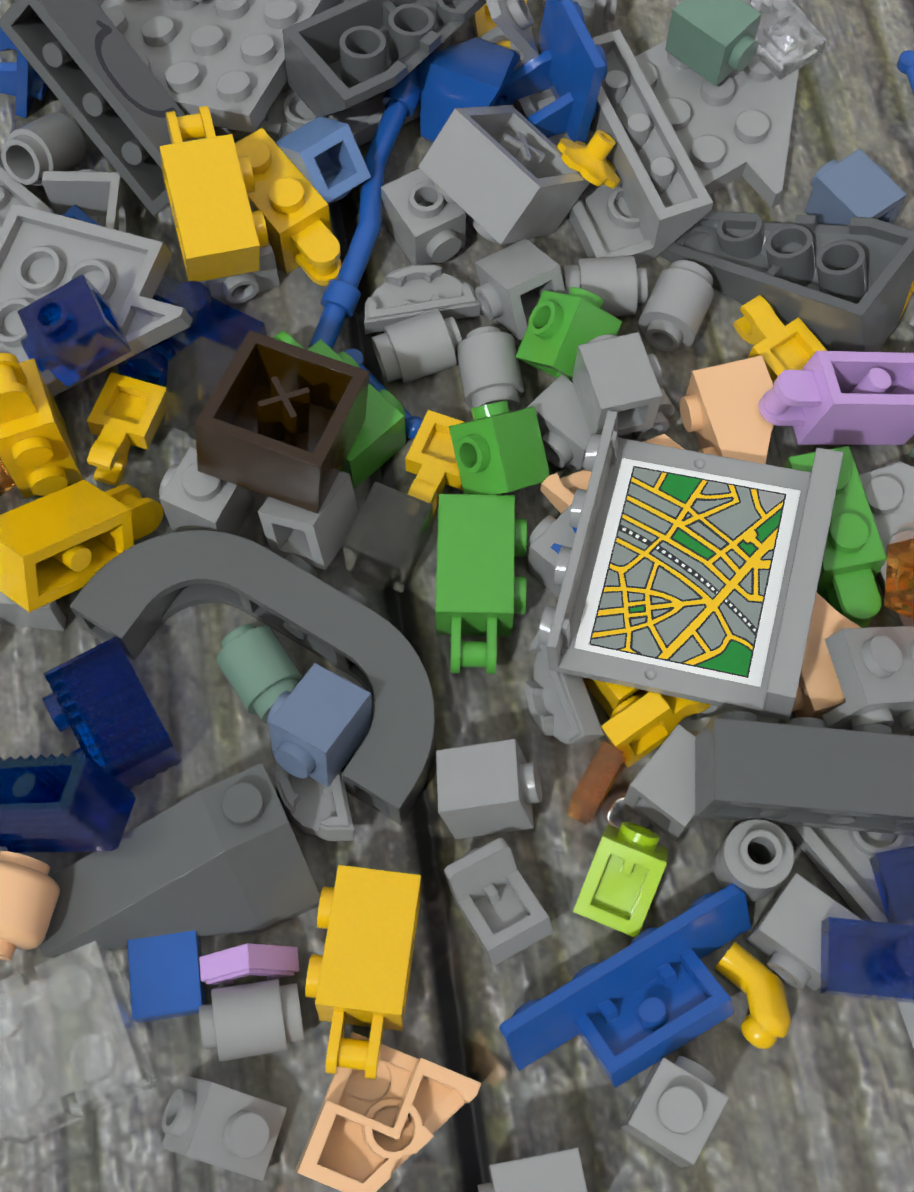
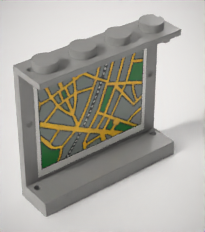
M608 410L602 434L591 433L584 462L585 471L592 472L587 490L577 488L572 501L569 526L577 528L572 548L562 546L558 554L554 573V585L562 586L556 607L547 605L541 618L538 644L546 645L549 669L560 673L771 718L789 720L796 699L844 452L816 448L812 471H800L618 438L617 412Z

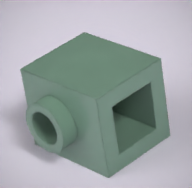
M683 0L672 10L665 50L717 86L732 71L740 72L745 69L755 56L759 46V42L755 38L762 14L742 0Z

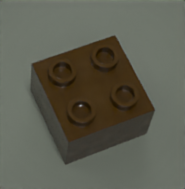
M249 330L195 422L198 471L318 514L365 422L370 371Z

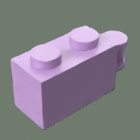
M816 351L802 370H785L777 377L771 390H768L759 400L758 408L760 414L773 425L793 426L798 445H904L914 435V353Z

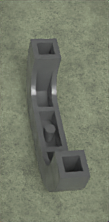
M209 530L173 532L140 542L114 557L96 572L70 604L71 610L84 630L133 660L137 658L159 627L168 618L185 608L198 604L219 603L230 605L246 612L346 672L371 693V699L375 705L372 726L365 740L342 773L346 792L399 825H402L423 791L434 758L435 712L432 688L419 656L397 628L371 610L370 602L363 595L348 586L341 585L338 589H335L318 579L317 571L303 559L292 554H288L284 559L252 540L225 532Z

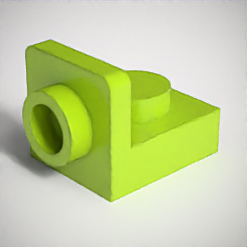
M623 821L620 828L606 824L573 912L636 938L640 933L668 861V848L658 844L660 836L643 826Z

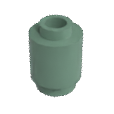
M245 624L234 629L224 637L221 642L223 649L217 655L216 663L248 713L257 714L263 723H267L268 714L275 700L284 691L292 692L303 678V675L270 626L255 627L253 624Z

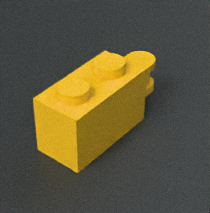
M208 105L198 107L199 113L177 117L175 111L166 112L171 144L160 146L163 178L189 284L259 271L260 248L269 247L268 233L262 210L251 212L247 193L255 192L253 171L248 155L238 157L232 134L215 135Z
M260 128L235 143L238 157L248 155L253 171L255 192L247 193L250 208L253 207L255 211L262 210L268 240L273 249L275 261L283 271L288 274L300 266L314 283L327 286L329 280L336 279L342 265L339 258L341 253L340 244L331 230L328 203L265 130Z
M0 353V458L24 499L35 495L46 496L67 487L69 484L83 480L64 419L35 359L19 363L15 355Z
M81 480L1 514L0 592L30 613L84 587L105 564L123 551L134 546L135 540L154 532L158 528L163 518L162 505L152 498H142L140 491L129 484H122L104 492L88 481Z
M338 865L335 887L323 886L318 907L317 928L327 929L323 955L311 954L306 977L305 996L316 998L315 1006L319 1021L332 1022L325 1073L337 1075L339 1067L365 1071L366 1079L376 1080L384 1029L403 1031L421 902V875ZM346 1024L371 1027L369 1041L344 1038Z

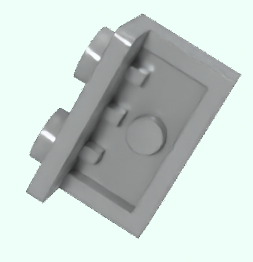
M914 626L843 628L826 638L825 642L846 701L822 715L826 728L853 727L861 724L891 726L894 723H901L904 731L914 730Z

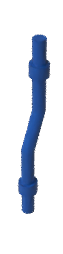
M418 65L396 86L386 90L382 99L385 109L364 158L371 178L361 183L359 223L336 279L328 281L320 301L324 309L310 341L309 348L321 339L333 350L345 318L353 316L360 299L361 292L357 288L381 231L383 208L381 186L384 185L385 167L405 118L414 114L421 96V90L418 87Z

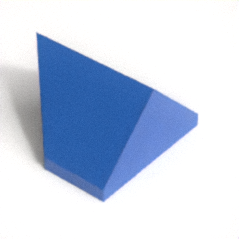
M474 37L428 55L418 65L419 89L421 90V136L426 141L433 143L455 108L494 106L520 59L519 54L514 50Z

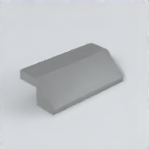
M619 29L592 38L595 44H599L603 48L608 70L607 76L602 81L596 102V117L591 121L586 144L589 143L597 130L604 131L615 140L616 144L606 159L615 166V173L620 178V183L614 189L604 184L596 186L589 183L567 215L588 258L634 256L636 266L652 261L710 212L713 201ZM549 88L515 100L514 108L525 118H528L556 99ZM567 132L548 138L556 146L561 138L570 140Z

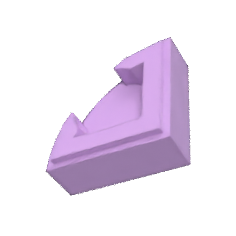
M246 943L199 957L201 982H206V984H234V979L249 975L267 976V980L293 976L294 972L299 971L298 947Z

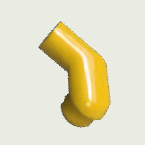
M735 941L718 961L714 969L747 996L750 1014L745 1017L744 1022L741 1024L743 1036L753 1046L759 1049H769L774 1046L778 1037H786L792 1022L784 984L778 975Z

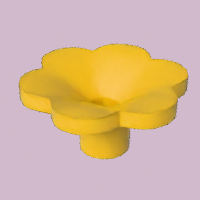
M597 130L588 144L561 138L557 148L562 153V161L569 168L580 172L584 179L596 186L604 184L614 189L620 183V178L615 173V166L606 159L616 144L610 135L604 131Z

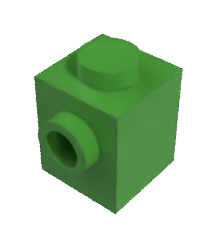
M571 287L568 295L543 290L537 306L530 315L527 330L515 357L555 379L563 374L573 382L572 376L578 345L586 344L602 335L611 334L616 336L622 321L601 309L604 303L602 298L584 289Z
M507 400L471 408L473 421L449 426L464 494L495 495L542 483L550 475L535 406L510 412Z

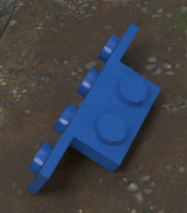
M731 883L717 893L710 892L699 897L684 913L661 927H653L643 931L632 941L631 945L605 961L593 963L582 968L573 977L572 981L542 999H534L521 1005L512 1017L504 1021L499 1027L511 1059L519 1071L579 1035L616 1088L733 1015L732 999L700 959L751 929L745 892Z

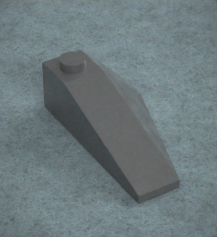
M486 0L345 1L282 30L287 83L316 117L345 110L396 86L486 3Z
M710 211L662 251L661 256L672 263L678 260H688L703 266L712 275V287L743 305L758 295L762 296L771 305L775 314L785 326L799 317L827 351L877 352L897 327L914 279V230L866 217H851L849 225L817 224L816 215H796L794 223L762 222V218L758 213Z
M263 762L196 791L51 876L58 883L60 894L45 939L39 948L42 956L48 959L128 949L127 940L196 930L197 937L237 933L238 936L262 933L318 907L320 901L319 890Z

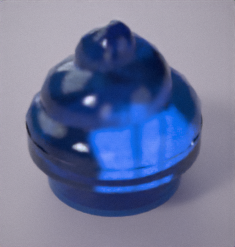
M165 339L118 363L119 374L164 387L172 381L177 371L176 351L170 342Z

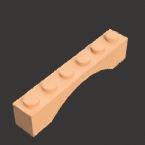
M762 355L692 371L686 395L680 398V414L687 432L695 431L701 448L698 452L766 464L770 437L774 425L762 417L758 403L761 397L768 390H771L774 385ZM817 592L792 712L795 713L796 718L809 717L823 720V714L846 702L825 639L843 628L861 627L840 614Z

